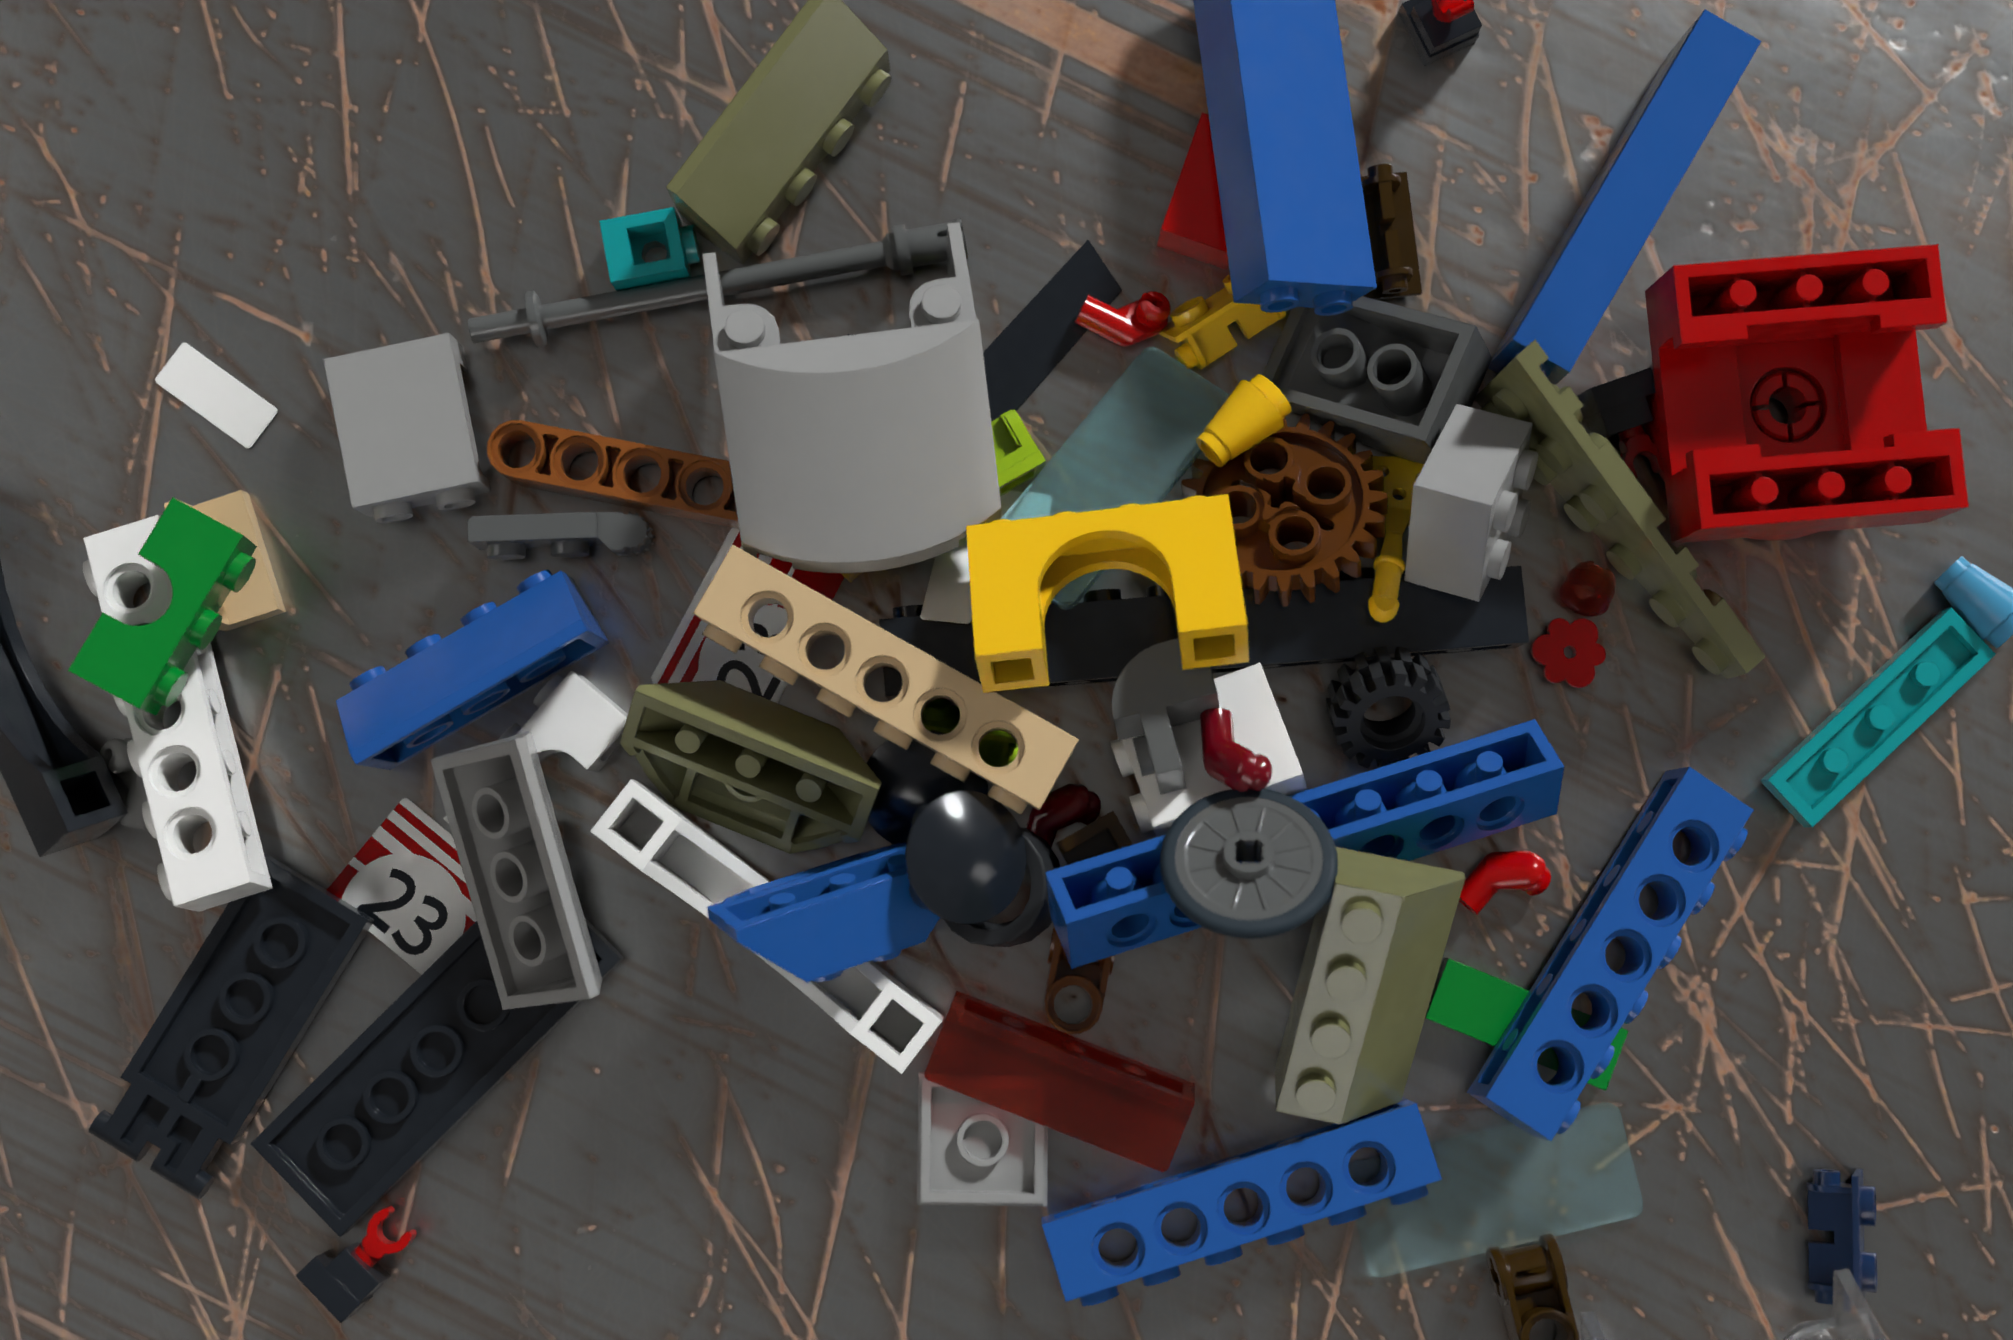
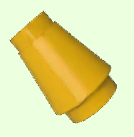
M1256 374L1250 381L1240 380L1204 428V432L1196 438V443L1211 462L1222 467L1229 460L1236 458L1284 428L1285 423L1283 419L1292 411L1290 403L1281 390L1261 374Z

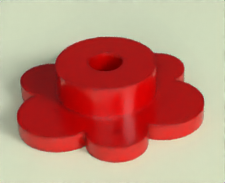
M1563 618L1553 619L1547 626V634L1537 637L1531 645V654L1534 660L1541 665H1545L1543 669L1545 679L1554 684L1565 680L1568 685L1574 688L1588 686L1595 677L1594 666L1602 664L1606 658L1604 647L1596 643L1599 636L1597 626L1591 620L1585 618L1574 620L1570 624ZM1566 647L1572 651L1571 658H1567L1564 655Z

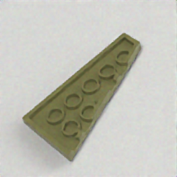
M1535 339L1476 395L1475 401L1481 407L1479 410L1532 423L1529 450L1538 452V461L1533 478L1543 485L1550 483L1566 501L1563 507L1568 517L1580 529L1588 533L1593 531L1609 548L1606 556L1612 566L1629 580L1636 578L1652 596L1649 599V604L1653 611L1669 626L1674 628L1679 626L1695 644L1692 647L1694 656L1708 671L1715 675L1722 673L1726 679L1747 674L1766 656L1724 598L1710 589L1701 590L1695 581L1698 577L1695 569L1699 564L1687 547L1681 545L1678 548L1667 542L1658 531L1657 527L1666 518L1610 441L1596 432L1588 435L1581 425L1583 417L1580 409L1583 407V404L1570 386H1564L1560 389L1558 386L1551 384L1539 366L1549 357Z

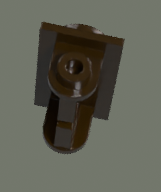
M1391 164L1371 166L1367 169L1368 176H1361L1377 288L1364 295V297L1379 300L1422 295L1407 172L1393 173V166Z

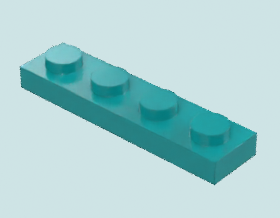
M1952 607L1941 610L1766 774L1760 782L1804 828L1813 827L1989 662L1996 653Z

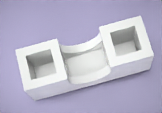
M570 671L565 678H562L559 674L554 676L540 690L533 701V704L538 709L523 727L515 723L498 739L531 731L540 763L551 755L567 753L587 770L599 772L621 747L620 740L628 714L584 676ZM446 815L443 819L449 824Z

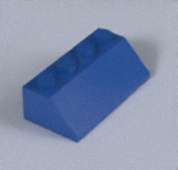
M550 570L538 572L522 581L516 587L519 595L498 607L495 602H488L465 614L460 620L464 627L442 639L439 634H433L411 645L405 651L408 659L388 671L385 670L384 666H378L354 678L349 683L352 691L336 700L348 750L355 764L392 770L609 644L608 638L574 579L563 571H559L552 575Z

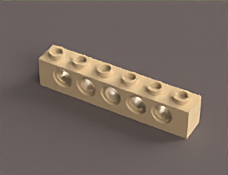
M735 545L731 546L693 612L699 619L707 623L702 635L735 654L742 643L764 655L759 665L763 670L792 686L800 675L821 687L816 697L820 702L849 718L855 708L862 710L879 720L873 729L875 733L905 750L908 749L912 740L917 741L936 752L930 764L962 782H965L969 773L972 772L993 784L988 793L989 797L1021 815L1027 804L1040 810L1079 740L996 692L983 693L981 684ZM767 604L781 605L785 607L787 612L785 628L781 633L773 637L757 635L753 625L757 611ZM823 636H836L843 641L845 646V654L842 661L836 667L828 670L814 667L810 661V649L813 643ZM881 667L893 668L902 676L903 683L900 693L896 698L888 702L874 701L868 696L866 691V682L869 675ZM937 699L950 700L960 710V720L957 727L944 735L929 732L924 727L922 721L926 706ZM1004 731L1015 739L1018 753L1009 765L992 767L986 764L980 757L979 745L988 733Z

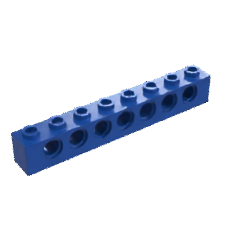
M1533 719L1293 794L1289 797L1307 806L1322 820L1333 838L1335 847L1411 861L1557 814L1564 765L1537 721ZM1166 835L1045 872L1050 918L1071 969L1201 928L1200 925L1194 923L1177 908L1168 895L1162 881L1160 854Z

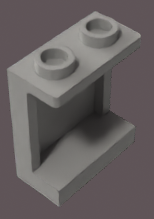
M450 333L323 359L353 509L368 517L374 516L376 523H390L411 518L413 516L412 508L436 503L439 510L467 507L476 502L474 495L491 491L489 478L482 474L464 388L462 372L468 371L464 347Z

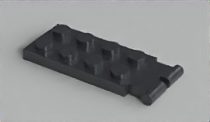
M264 854L273 888L228 903L120 1078L131 1084L113 1114L103 1110L97 1115L89 1128V1133L136 1162H139L146 1155L152 1144L160 1148L161 1150L153 1161L150 1170L198 1200L207 1193L214 1181V1177L205 1171L223 1141L231 1145L240 1140L375 920L268 854Z

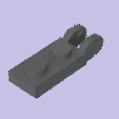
M630 511L626 515L623 512H574L471 516V519H467L468 542L479 550H487V558L493 560L526 558V548L550 547L552 557L589 556V546L606 545L618 557H630L631 554L638 556L641 553L645 555L647 550H651V545H654L653 539L656 537L653 534L654 529L650 528V524L644 521L645 518L643 516L639 517L637 512L632 514Z

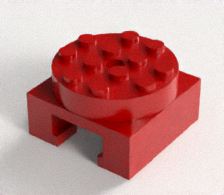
M1938 244L1673 265L1645 291L1655 393L1646 397L1654 420L1645 424L1644 427L1645 433L1649 435L1651 442L1656 444L1663 462L1664 471L1659 474L1664 480L1666 487L1671 544L1734 538L1788 540L1820 531L1928 523L1969 507L1960 428L1927 430L1916 330L1937 329L1947 323ZM1769 398L1779 400L1786 407L1788 413L1787 424L1775 420L1769 409L1760 410L1769 404Z

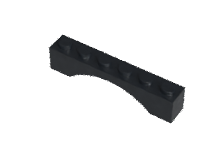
M0 560V771L39 857H43L98 839L126 816L128 812L102 755L89 745L66 720L43 685L18 630L6 591Z

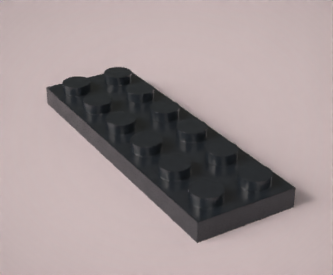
M585 918L603 980L624 957ZM476 921L250 1144L325 1223L341 1237L347 1234L582 1000L503 1010L478 922Z

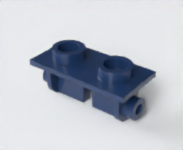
M1814 1169L1813 1181L1806 1183L1808 1190V1229L1834 1231V1242H1808V1288L1815 1290V1302L1821 1304H1842V1293L1854 1294V1310H1861L1865 1301V1292L1877 1293V1253L1864 1252V1226L1876 1227V1188L1873 1186H1863V1169L1855 1170L1852 1175V1183L1840 1182V1171Z

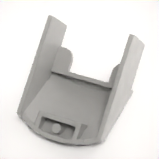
M960 222L947 224L948 278L924 283L915 290L910 299L909 320L911 328L784 344L780 343L779 329L775 318L765 308L755 304L725 306L716 252L703 254L715 351L714 357L743 551L756 558L757 553L781 561L792 562L793 569L823 573L880 571L910 565L946 553L958 547L960 539L967 537L966 526L985 524L1001 519V499L979 319H976Z

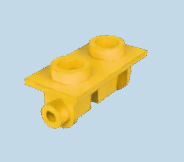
M1229 274L1222 281L1225 287L1204 300L1203 296H1198L1176 307L1170 313L1172 321L1159 334L1176 343H1182L1181 346L1174 350V353L1186 371L1195 366L1202 370L1238 346L1227 327L1229 324L1236 321L1243 336L1250 339L1276 321L1284 318L1286 312H1264L1261 310L1260 304L1234 303Z

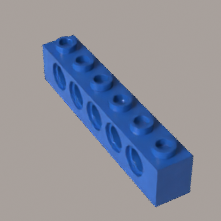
M1691 767L1665 771L1467 1093L1531 1136L1552 1141L1556 1133L1560 1135L1568 1130L1580 1111L1581 1103L1577 1099L1590 1078L1595 1079L1599 1077L1611 1062L1615 1051L1611 1043L1623 1023H1631L1644 1008L1648 999V992L1644 989L1656 969L1666 967L1677 954L1682 942L1678 933L1689 915H1695L1701 911L1711 898L1715 889V884L1711 882V879L1722 861H1728L1734 857L1744 844L1748 834L1744 825L1754 810ZM1679 831L1688 837L1691 845V852L1685 863H1681L1673 852V839ZM1647 884L1655 890L1658 897L1657 910L1650 918L1642 912L1639 905L1641 890ZM1614 938L1621 942L1625 950V961L1616 972L1610 969L1605 958L1606 948ZM1583 992L1590 999L1592 1014L1589 1021L1582 1027H1579L1573 1020L1571 1007L1574 999ZM1551 1047L1557 1054L1559 1066L1555 1076L1551 1080L1544 1082L1538 1074L1537 1061L1541 1053Z
M1405 1099L1341 1125L1331 1123L1041 1217L1065 1301L1068 1302L1080 1298L1081 1305L1085 1307L1099 1304L1118 1296L1117 1285L1138 1278H1142L1144 1286H1152L1172 1280L1181 1275L1179 1265L1204 1258L1206 1266H1213L1231 1261L1243 1255L1241 1245L1264 1237L1268 1246L1295 1240L1305 1235L1303 1225L1327 1217L1331 1226L1354 1221L1367 1214L1364 1205L1389 1197L1391 1205H1401L1418 1200L1429 1194L1427 1184L1442 1180L1417 1103ZM1361 1148H1374L1380 1157V1169L1377 1175L1366 1182L1354 1181L1349 1173L1350 1158ZM1312 1168L1319 1177L1317 1193L1313 1198L1305 1202L1291 1200L1286 1191L1289 1176L1297 1169ZM1238 1188L1251 1189L1256 1192L1258 1197L1256 1213L1250 1219L1243 1222L1232 1221L1224 1213V1202L1227 1196ZM1177 1208L1188 1209L1197 1218V1227L1194 1234L1182 1242H1174L1167 1239L1161 1231L1162 1221L1166 1214ZM1117 1228L1129 1231L1136 1239V1246L1132 1255L1120 1262L1106 1259L1099 1251V1243L1103 1235Z

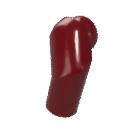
M1212 708L1203 711L1200 714L1204 768L1209 776L1231 789L1241 792L1247 791L1249 788L1255 791L1264 789L1270 783L1272 777V764L1269 759L1262 754L1254 755L1252 750L1234 742L1233 716L1230 710Z

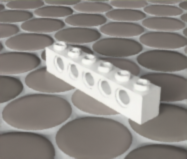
M159 515L84 538L89 559L83 562V573L90 591L98 597L101 612L124 624L132 626L150 624L163 616L172 600V584L167 573L138 555L158 522ZM150 582L151 591L148 599L139 607L134 608L133 598L136 591L142 585ZM211 643L203 650L196 648L184 668V671L188 673V679L183 691L176 700L181 704V714L178 721L170 728L165 729L163 726V715L167 709L164 705H162L157 715H153L114 696L120 712L128 718L133 739L127 743V753L133 770L143 779L148 801L142 804L143 819L149 833L158 840L163 863H160L157 867L160 887L167 899L173 901L175 907L197 912L273 888ZM194 761L196 777L188 788L181 791L178 786L179 772L184 765ZM209 822L212 828L210 843L204 850L196 853L193 847L194 833L200 825Z

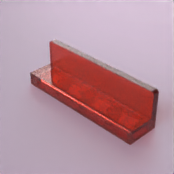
M959 991L955 993L924 1073L928 1081L1160 1172L1168 1170L1195 1104L1194 1083Z

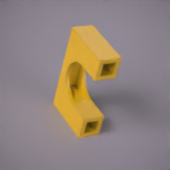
M1228 494L1209 497L1190 496L1183 500L1143 505L1130 503L1118 508L1085 512L1064 511L1051 516L1018 520L998 519L985 524L966 526L974 650L983 693L1049 685L1044 630L1048 607L1057 593L1074 579L1087 573L1106 569H1122L1142 574L1156 582L1167 593L1172 601L1176 615L1182 670L1249 662L1247 619Z

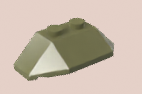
M721 680L639 685L634 692L620 740V745L630 756L635 755L646 776L674 807L789 854L824 848L842 841L845 844L860 841L882 784L838 727Z

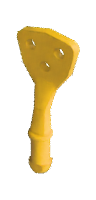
M1373 456V470H1382L1387 475L1384 477V491L1382 492L1388 493V514L1383 515L1386 517V533L1381 554L1373 562L1375 577L1372 597L1368 600V610L1374 620L1382 623L1392 620L1400 606L1398 601L1401 574L1406 568L1405 562L1402 559V537L1406 528L1410 526L1413 485L1424 465L1400 457ZM1393 495H1400L1404 499L1397 500L1393 497Z

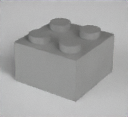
M1456 404L1413 485L1404 581L1479 602L1490 578L1498 580L1502 578L1511 552V542H1509L1511 536L1521 538L1531 509V501L1522 499L1523 490H1528L1538 461V452L1529 450L1532 423Z

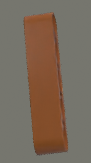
M510 420L500 424L491 433L487 442V455L491 465L511 482L522 487L739 529L730 461L523 420ZM522 440L534 441L536 449L533 460L524 467L511 468L508 462L511 448ZM583 452L596 453L598 456V467L595 473L585 480H573L570 476L572 460ZM645 464L659 466L661 478L653 490L646 493L633 491L631 478L638 467ZM706 476L721 478L723 480V492L716 502L709 505H700L694 502L692 498L693 488L701 478Z

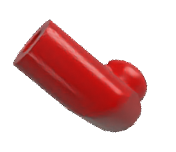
M1156 291L1143 293L1141 299L1118 309L1088 294L1074 323L1119 346L1129 347L1158 335L1168 324L1171 305L1166 296Z
M1531 851L1491 852L1481 860L1465 879L1459 903L1473 914L1478 915L1499 889H1518L1526 891L1529 896L1543 893L1550 885L1551 873L1545 865V860Z

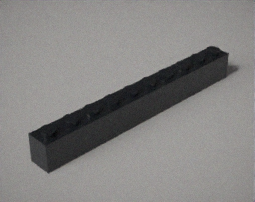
M1361 567V575L1358 578L1340 571V591L1337 593L1331 591L1323 583L1315 585L1316 597L1315 602L1312 603L1305 598L1301 589L1292 590L1288 606H1282L1278 591L1270 590L1261 605L1255 604L1254 588H1248L1247 585L1242 592L1248 628L1249 662L1211 666L1210 668L1213 674L1235 672L1257 663H1261L1263 669L1355 662L1353 656L1363 651L1367 660L1376 659L1375 648L1386 646L1390 657L1395 656L1397 646L1408 648L1411 657H1414L1417 652L1427 656L1517 648L1529 642L1522 567H1506L1500 580L1490 578L1479 602L1404 581V571L1401 574L1398 594L1400 606L1398 612L1392 620L1382 623L1374 620L1368 610V600L1372 597L1375 577L1373 567ZM1159 585L1146 587L1147 597L1122 599L1121 589H1099L1083 592V602L1058 604V596L1056 595L1048 607L1044 623L1049 685L1014 690L1116 682L1124 667L1137 654L1153 645L1178 638L1176 615L1172 601ZM923 605L893 608V618L879 619L880 628L981 684L975 659L972 620L968 624L923 620L920 617ZM883 667L885 697L888 701H891L898 696L902 689V676L893 668Z

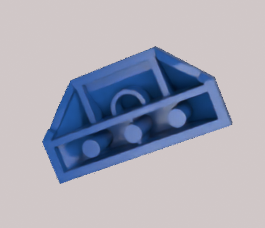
M896 843L851 855L743 890L726 898L723 902L707 907L709 920L737 943L807 983L811 981L825 982L833 980L842 975L845 969L868 961L879 962L893 959L901 953V950L925 942L940 919L930 910L916 905L910 896V882L905 864L906 843Z

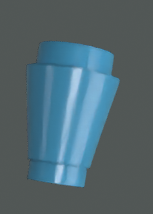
M1963 556L1957 559L1933 582L1943 591L1942 594L1958 615L1982 640L1986 639L1993 647L1998 649L2013 635V588L1977 565L1971 564Z

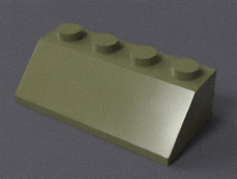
M808 0L666 186L682 221L686 225L693 224L697 233L741 265L745 264L752 253L759 256L767 250L780 228L776 221L790 203L798 206L804 201L817 180V175L813 172L827 154L834 157L840 153L853 134L854 125L851 123L865 104L870 108L876 105L890 85L892 76L888 74L890 72L888 49L842 0Z
M1336 847L1338 873L1335 877L1334 888L1327 902L1314 917L1275 1067L1276 1112L1341 1125L1401 1102L1465 881L1464 872Z

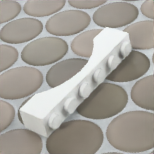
M630 779L590 830V832L636 868L680 897L707 918L708 906L723 902L726 898L743 890L771 882L641 781ZM755 953L807 995L848 1033L901 1074L943 1021L944 1016L874 961H868L845 969L842 975L830 981H811L807 983Z

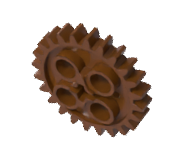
M1304 414L1296 427H1288L1286 418H1284V428L1236 458L1229 460L1222 467L1215 465L1210 460L1193 458L1190 462L1192 478L1182 479L1181 481L1183 499L1190 496L1209 497L1228 494L1232 518L1240 516L1250 518V520L1244 523L1233 524L1242 591L1247 585L1253 587L1255 604L1261 605L1269 590L1278 591L1279 600L1283 607L1289 605L1292 590L1301 589L1303 595L1310 603L1315 602V585L1323 583L1331 591L1339 592V572L1343 571L1350 576L1358 578L1361 575L1360 557L1375 559L1377 555L1376 538L1385 537L1386 517L1383 515L1388 514V493L1382 492L1384 491L1383 471L1373 470V453L1371 450L1356 453V435L1353 433L1336 441L1334 422L1332 421L1324 424L1318 432L1311 430L1309 414ZM1269 468L1281 470L1275 474L1259 473ZM1321 493L1338 495L1332 499H1319L1315 497ZM1296 541L1308 544L1301 549L1295 550L1283 547L1290 542Z

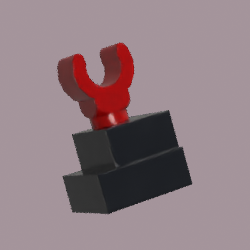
M1408 0L1401 4L1398 14L1424 66L1475 44L1482 24L1474 10L1473 0Z
M1651 367L1592 387L1577 395L1583 404L1581 411L1584 419L1587 420L1591 433L1596 432L1605 438L1618 434L1620 456L1636 478L1638 476L1633 462L1637 454L1644 455L1649 459L1654 473L1657 474L1664 471L1657 446L1651 442L1649 435L1644 432L1642 426L1654 420L1646 397L1655 393L1654 375Z
M393 1206L383 1208L372 1216L368 1223L367 1235L361 1240L360 1244L356 1242L346 1247L336 1257L330 1250L317 1255L296 1275L340 1323L354 1316L391 1277L378 1264V1261L387 1254L397 1253L405 1249L413 1242L417 1235V1231L412 1229L403 1234L398 1241H391L384 1236L382 1230L383 1223L394 1213L395 1209Z

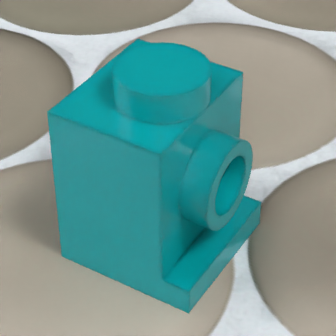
M675 207L599 221L610 283L616 291L692 277L689 264L701 262L693 224L682 226ZM660 247L667 251L665 259L646 263V255L651 249Z

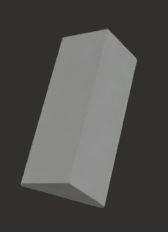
M531 731L430 759L503 1010L584 1000L599 995L602 983L601 973Z

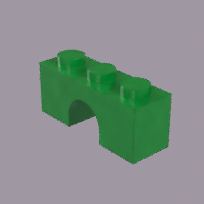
M172 497L138 555L153 565L164 570L170 578L173 593L169 608L158 620L142 626L124 624L102 613L67 671L153 715L158 714L162 705L165 707L171 706L186 685L188 673L184 671V668L196 648L205 649L218 632L222 622V615L218 614V611L230 591L239 592L249 580L256 564V559L252 557V554L257 546L244 535Z

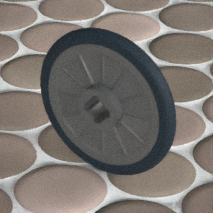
M1249 788L1244 792L1229 789L1200 799L1176 818L1163 841L1160 854V872L1171 900L1194 923L1214 933L1228 937L1259 939L1291 931L1306 923L1321 910L1334 888L1335 877L1338 873V857L1335 843L1325 824L1311 809L1301 802L1282 793L1266 789L1255 791Z

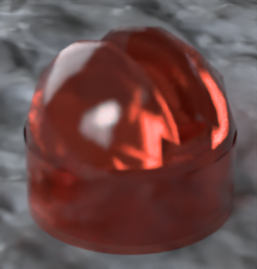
M1591 560L1579 562L1568 572L1560 588V597L1563 603L1575 613L1594 617L1600 616L1608 610L1615 595L1616 578L1608 567L1603 569L1600 566L1594 565L1595 561ZM1583 585L1595 589L1594 593L1582 588Z

